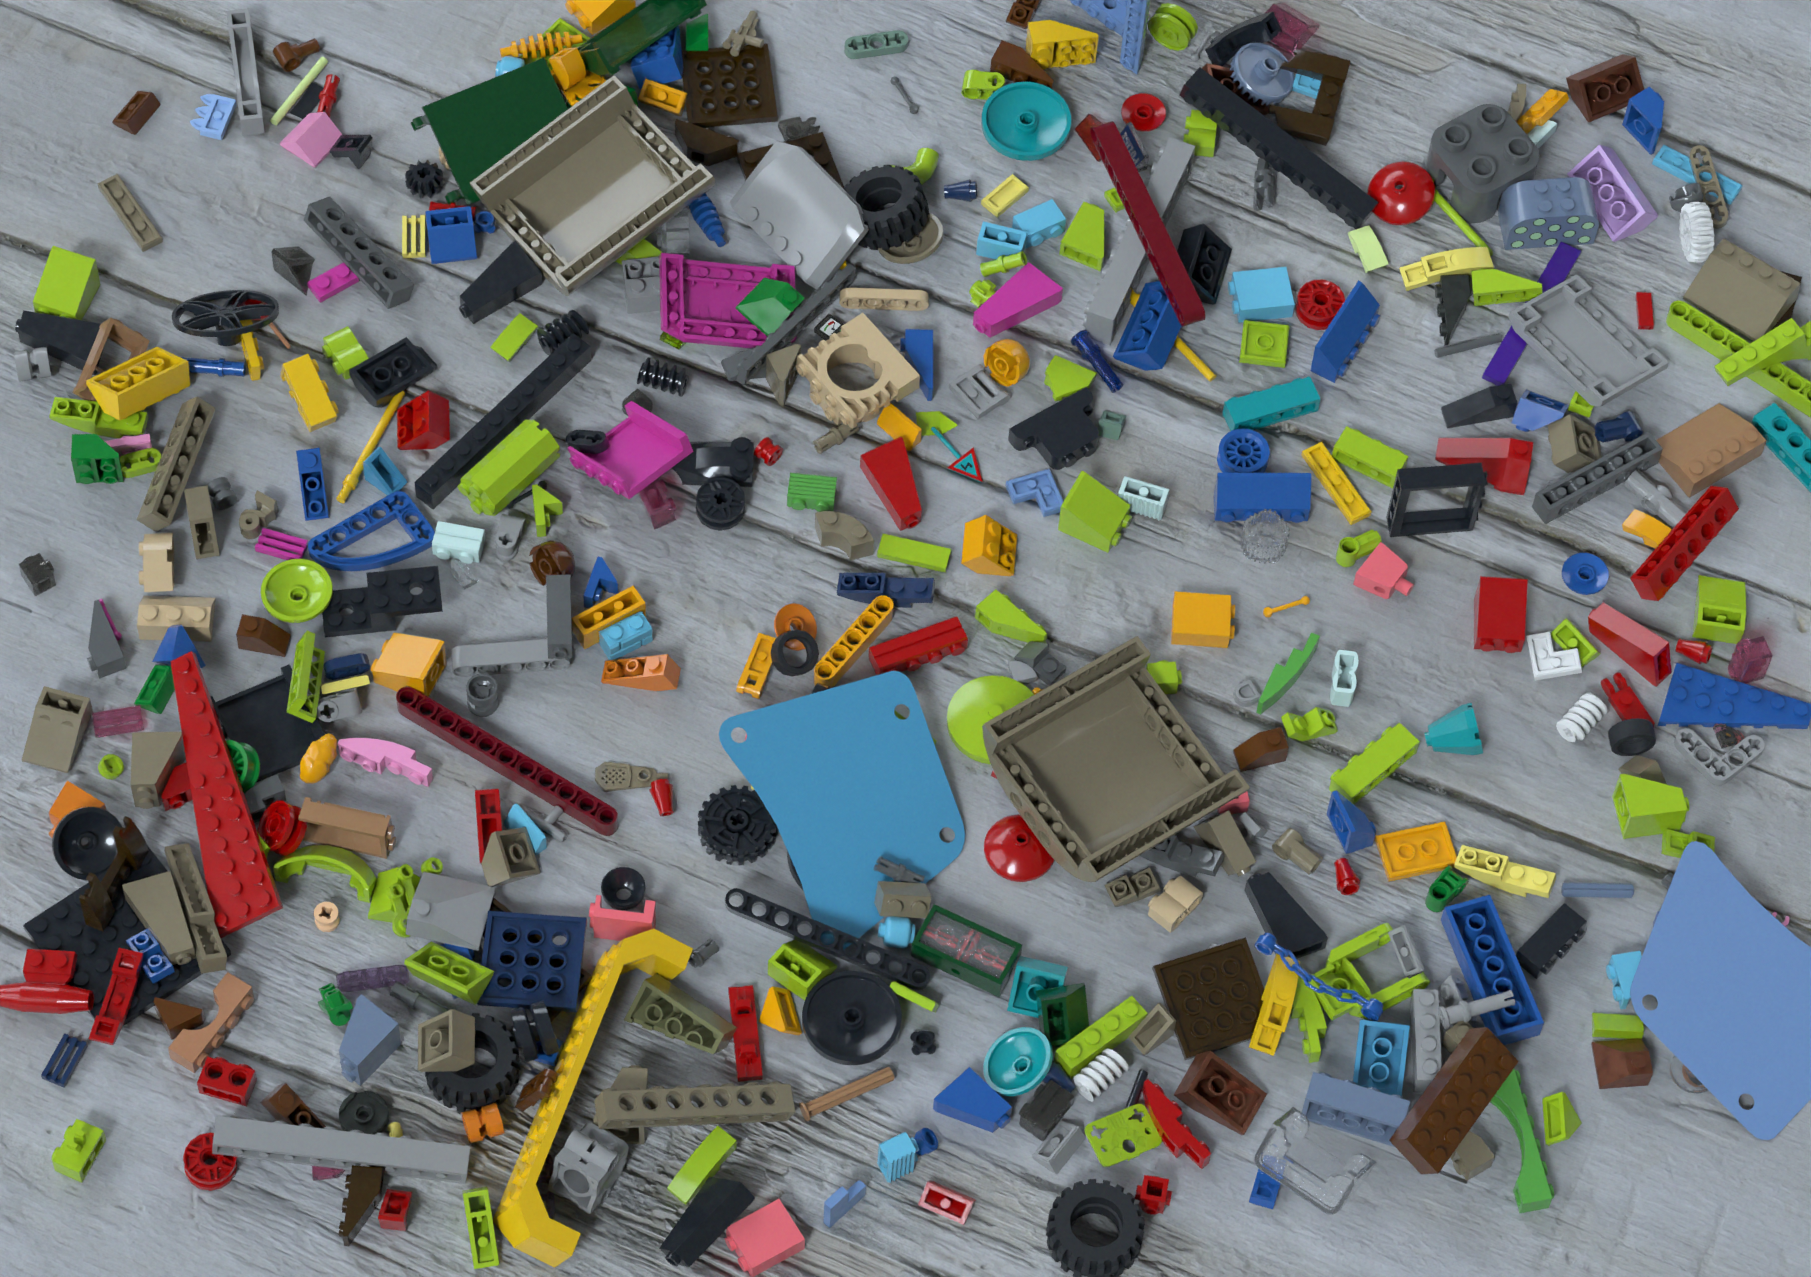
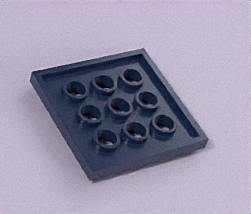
M488 911L481 965L494 971V974L477 1005L530 1009L532 1003L543 1000L547 1010L577 1012L587 917ZM512 932L517 935V938L512 942H507L503 939L504 935ZM533 934H538L542 937L538 943H531L528 941V938ZM557 936H564L567 940L562 945H556L553 943V939ZM505 955H511L515 959L511 964H503L501 958ZM529 957L539 959L538 964L535 966H529L525 961ZM556 958L564 961L563 965L559 968L552 967L550 962ZM502 978H509L512 982L507 987H501L498 985V981ZM528 979L536 981V986L526 989L523 987V983ZM552 981L561 983V987L555 991L548 989L547 986Z

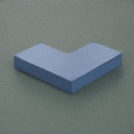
M1050 469L1006 481L1005 486L1013 505L1036 498L1043 517L1060 513L1061 505L1064 501Z
M859 1180L848 1190L842 1186L824 1202L823 1223L831 1228L865 1196L866 1185Z

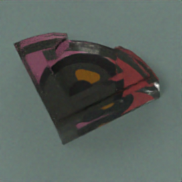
M1714 724L1713 726L1721 749L1737 745L1745 739L1740 731H1736L1726 726V724Z

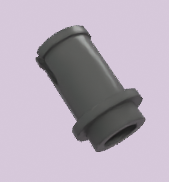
M709 938L696 950H692L688 962L694 968L703 966L705 960L719 951L718 945Z

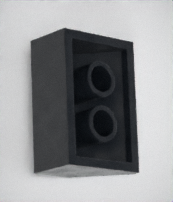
M1205 224L1183 230L1177 253L1201 302L1214 305L1217 302L1232 249Z

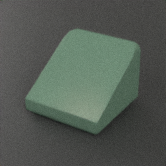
M1106 410L1103 411L1098 424V436L1118 440L1126 416Z

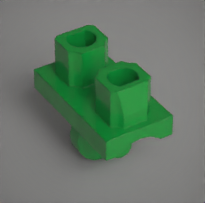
M333 983L319 988L323 1000L318 1001V1005L329 1017L331 1023L336 1026H343L348 1023L351 1016L350 1010L353 1009L351 1001L338 988L335 989Z

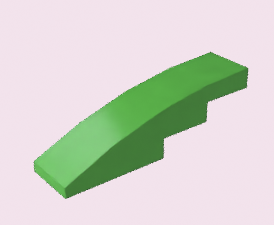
M1311 633L1303 651L1293 648L1285 667L1276 663L1259 699L1256 713L1261 715L1295 684L1308 666L1318 647L1319 635Z

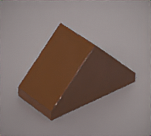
M155 997L153 1002L156 1013L171 1040L175 1039L183 1029L193 1030L204 1024L203 1009Z

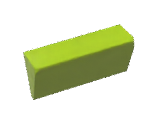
M1567 618L1550 633L1551 637L1563 650L1578 649L1581 668L1601 654Z
M1592 1013V1037L1642 1039L1643 1022L1638 1015Z

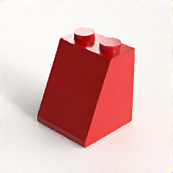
M1480 576L1474 597V649H1481L1486 652L1498 650L1507 653L1522 651L1525 641L1528 579Z

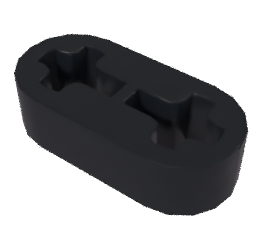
M574 430L566 436L568 447L571 446L581 453L599 454L606 451L609 447L606 434L601 431Z

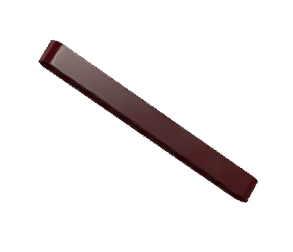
M1111 121L1091 127L1092 141L1181 326L1205 320L1206 315L1201 300L1116 124Z
M403 687L398 690L396 694L397 709L405 718L552 806H560L564 813L599 834L610 836L617 831L618 813L612 806L416 689ZM406 700L412 701L411 703H403ZM425 712H431V713H432V714H430V715H423V713H425ZM444 724H452L449 727L442 726ZM466 735L472 736V737L469 738V739H464V738H462L463 736H466ZM485 747L492 748L489 751L482 750ZM505 759H510V760H512L511 762H508V763L502 762V761L505 760ZM524 771H530V772H532L531 774H528V775L522 774V772H524ZM544 783H550V784H552L551 786H548V787L542 786V784H544ZM564 795H570V796H572L571 798H568V799L562 798V796H564ZM584 807L592 808L589 811L582 810ZM604 819L612 820L609 823L602 822Z

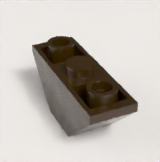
M676 119L675 137L685 156L690 161L711 166L737 157V153H739V140L729 135L719 134L709 128H702L693 125L691 122Z

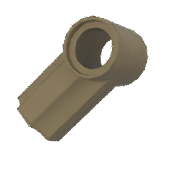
M1288 828L1272 845V849L1278 857L1283 860H1291L1308 875L1313 873L1323 860V857L1306 845L1302 836L1292 828Z

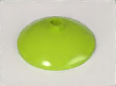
M291 559L277 564L266 574L261 584V599L266 610L273 617L289 623L305 622L317 617L327 608L333 594L331 578L327 571L321 565L306 559Z

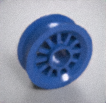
M1235 429L1228 432L1219 444L1217 463L1222 473H1264L1270 455L1268 442L1261 434L1251 429Z

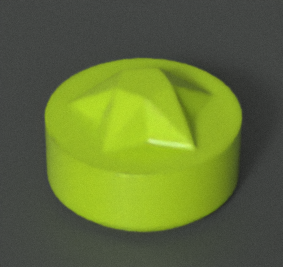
M107 754L100 760L98 770L104 778L113 780L118 778L123 772L124 763L117 755Z

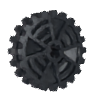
M731 785L730 790H726L723 787L719 789V794H710V801H704L702 804L704 810H700L698 813V836H701V845L707 846L706 852L709 855L714 853L715 860L719 862L725 859L728 865H732L733 861L737 862L738 865H744V861L748 860L750 863L755 862V857H764L765 849L770 850L773 846L771 841L776 840L777 825L755 790L749 791L748 786L743 785L742 789H738L736 785Z

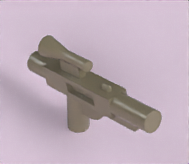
M750 11L746 20L740 26L738 33H735L736 31L732 29L728 38L723 42L722 46L725 49H729L731 42H733V47L730 51L732 56H738L745 44L759 48L763 47L764 40L757 38L755 31L758 19H756L757 12Z

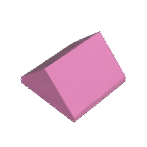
M325 112L309 113L280 142V146L316 168L330 154L329 150L342 133Z

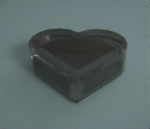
M638 388L622 402V410L627 416L625 405L630 401H633L649 412H652L653 409L652 401Z

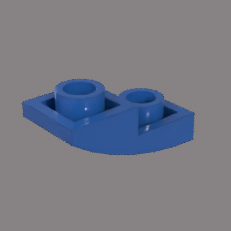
M148 928L126 940L132 951L143 953L141 967L153 984L175 972L173 965L162 952L159 943Z

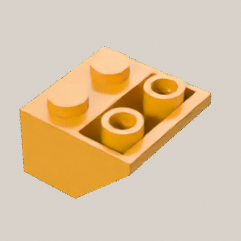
M987 515L966 522L961 564L978 574L1013 576L1017 534Z

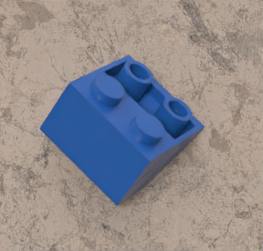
M471 206L425 211L431 264L477 259Z

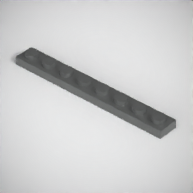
M848 264L844 269H839L830 282L826 281L816 295L812 294L802 308L798 307L789 320H784L775 333H770L761 346H756L747 359H742L737 367V370H739L737 381L745 385L766 365L767 354L783 349L838 298L840 291L848 288L853 283L856 267Z

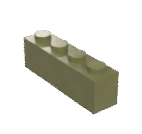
M658 973L643 981L624 1018V1021L640 1024L642 1028L661 1032L666 1037L682 1040L687 1045L711 1054H716L725 1049L737 1028Z

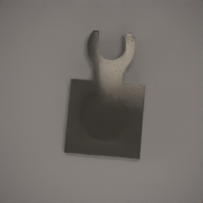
M799 116L779 121L778 128L784 140L788 143L806 137L808 133H818L820 125L812 126L815 124L816 117H810L802 122Z

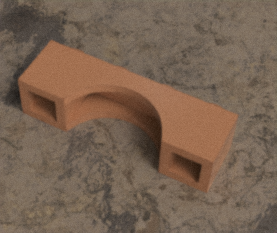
M229 972L225 974L213 990L215 1002L219 1007L214 1021L202 1029H183L168 1047L170 1059L193 1073H196L199 1067L203 1068L207 1056L210 1057V1053L214 1048L220 1047L224 1041V1035L229 1029H233L237 1025L241 1013L244 1010H248L254 1001L252 986Z

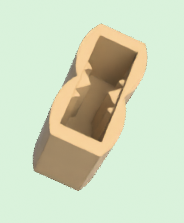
M1181 875L1175 880H1169L1164 887L1165 892L1160 896L1155 895L1148 904V916L1170 933L1197 908L1203 896V892Z

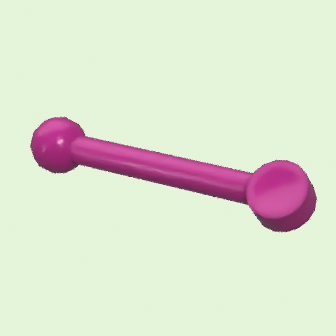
M99 599L116 640L119 641L122 638V634L117 631L103 599Z

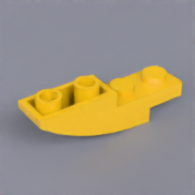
M1277 953L1261 998L1263 1004L1248 1047L1271 1056L1275 1054L1281 1033H1285L1299 976L1286 967ZM1285 957L1289 965L1292 967V965L1295 964V962L1292 960V958Z

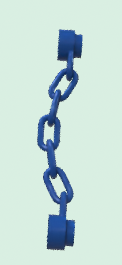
M1264 933L1259 936L1255 942L1256 949L1265 955H1271L1273 951L1279 954L1286 967L1299 975L1307 987L1317 993L1324 992L1334 996L1341 1002L1358 1003L1363 1006L1361 1013L1366 1018L1378 1021L1383 1013V1004L1379 1000L1371 998L1368 1001L1354 990L1335 989L1326 985L1322 980L1307 973L1300 967L1294 954L1290 950H1286L1276 944L1277 939L1272 934ZM1288 955H1290L1292 960L1295 962V964H1293L1292 967L1285 959V957H1288ZM1313 979L1321 985L1318 989L1308 982H1311ZM1342 993L1353 994L1352 999L1341 998Z

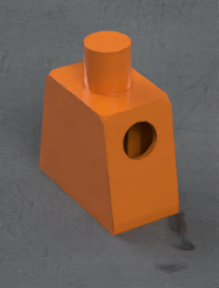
M67 781L49 811L50 821L54 825L49 832V836L53 839L58 823L69 812L87 806L106 810L105 803Z

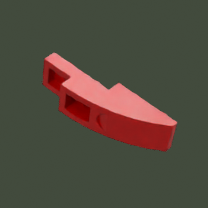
M1149 1079L1144 1081L1142 1091L1144 1104L1162 1142L1176 1158L1185 1153L1203 1169L1210 1161L1211 1153L1209 1147L1203 1141H1198L1192 1135V1131L1187 1125L1180 1124L1183 1112L1179 1104L1174 1100L1170 1101L1158 1084H1153Z

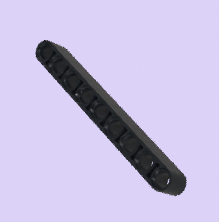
M734 888L726 894L725 906L729 912L911 989L922 990L929 983L930 972L919 963L742 889ZM732 896H740L743 899L742 905L738 907L732 906L729 903V899ZM762 905L766 912L762 916H756L752 912L753 907ZM785 915L789 922L784 926H780L775 922L776 916ZM801 924H807L812 931L808 935H801L797 928ZM823 934H831L834 937V942L830 945H825L821 942L820 937ZM847 943L854 944L857 947L856 953L851 955L845 953L843 950L844 945ZM869 953H876L880 961L876 964H870L866 960V956ZM893 962H898L903 970L898 974H894L889 970V965ZM915 972L923 973L925 981L922 983L914 982L912 974Z

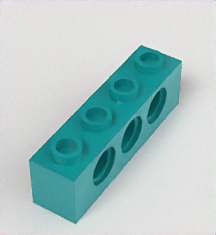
M1774 402L1754 415L1751 424L1766 439L1765 445L1811 492V463L1807 462H1811V440L1803 433L1802 428L1788 417L1786 411L1779 408Z

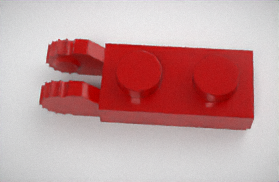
M1620 672L1613 675V680L1620 690L1616 693L1609 679L1601 680V686L1608 697V701L1622 721L1634 718L1646 719L1654 727L1655 722L1631 687L1627 685L1625 678Z

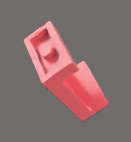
M596 895L595 903L590 904L589 928H593L594 938L622 941L624 938L655 929L656 901L646 900L644 913L602 908V896Z

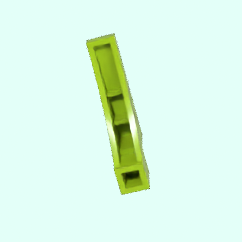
M1792 318L1715 365V371L1725 384L1730 386L1738 380L1774 364L1796 359L1811 360V321L1799 327Z

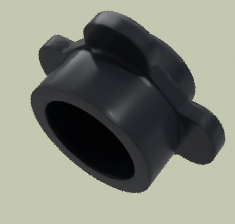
M925 1030L913 1032L910 1036V1039L913 1041L912 1053L914 1055L935 1053L936 1046L933 1044L935 1034Z

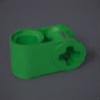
M1450 865L1442 871L1428 890L1425 904L1432 912H1442L1444 907H1447L1455 897L1461 894L1469 882V879H1463L1455 873ZM1434 895H1438V896H1440L1442 899H1438V898H1436Z

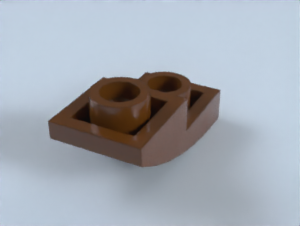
M1016 0V2H1013L1006 23L1027 29L1028 22L1032 21L1042 0Z

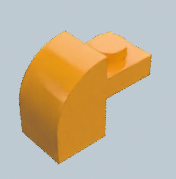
M564 48L549 58L553 68L550 72L555 82L562 86L563 91L584 79L586 68L577 48Z

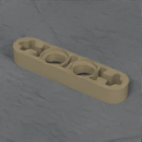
M1695 146L1690 150L1689 163L1695 182L1701 186L1703 203L1705 202L1711 208L1713 227L1720 229L1728 221L1727 207L1710 152L1705 146ZM1696 153H1700L1703 156V166L1701 167L1699 159L1695 158ZM1703 172H1708L1711 174L1712 179L1704 182L1700 180L1699 175ZM1709 192H1714L1717 194L1718 199L1714 202H1709L1706 200L1705 195ZM1716 207L1718 215L1723 216L1721 221H1718L1716 218H1714V208Z

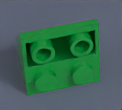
M72 434L71 461L76 483L91 484L105 482L107 484H114L116 482H124L119 453L97 434Z

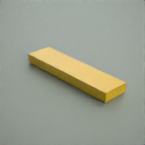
M1322 442L1302 451L1301 456L1350 525L1371 516L1372 511Z

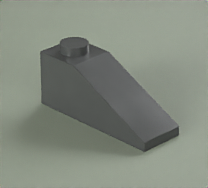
M98 599L94 601L88 647L90 657L87 658V662L91 671L96 670L100 679L126 669V663Z

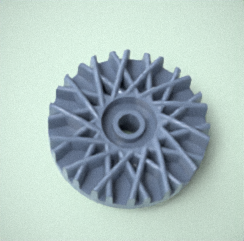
M1249 43L1241 47L1232 58L1230 70L1234 71L1231 75L1232 78H1235L1233 83L1239 81L1238 90L1243 89L1242 95L1248 91L1250 93L1248 99L1253 98L1254 103L1258 99H1262L1261 105L1265 103L1268 106L1272 101L1274 105L1276 103L1279 104L1292 91L1294 73L1280 69L1283 61L1288 63L1289 61L1274 47L1263 43Z

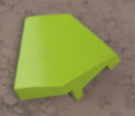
M1055 355L1045 370L1044 384L1052 390L1054 401H1061L1063 397H1068L1085 387L1089 389L1097 373Z

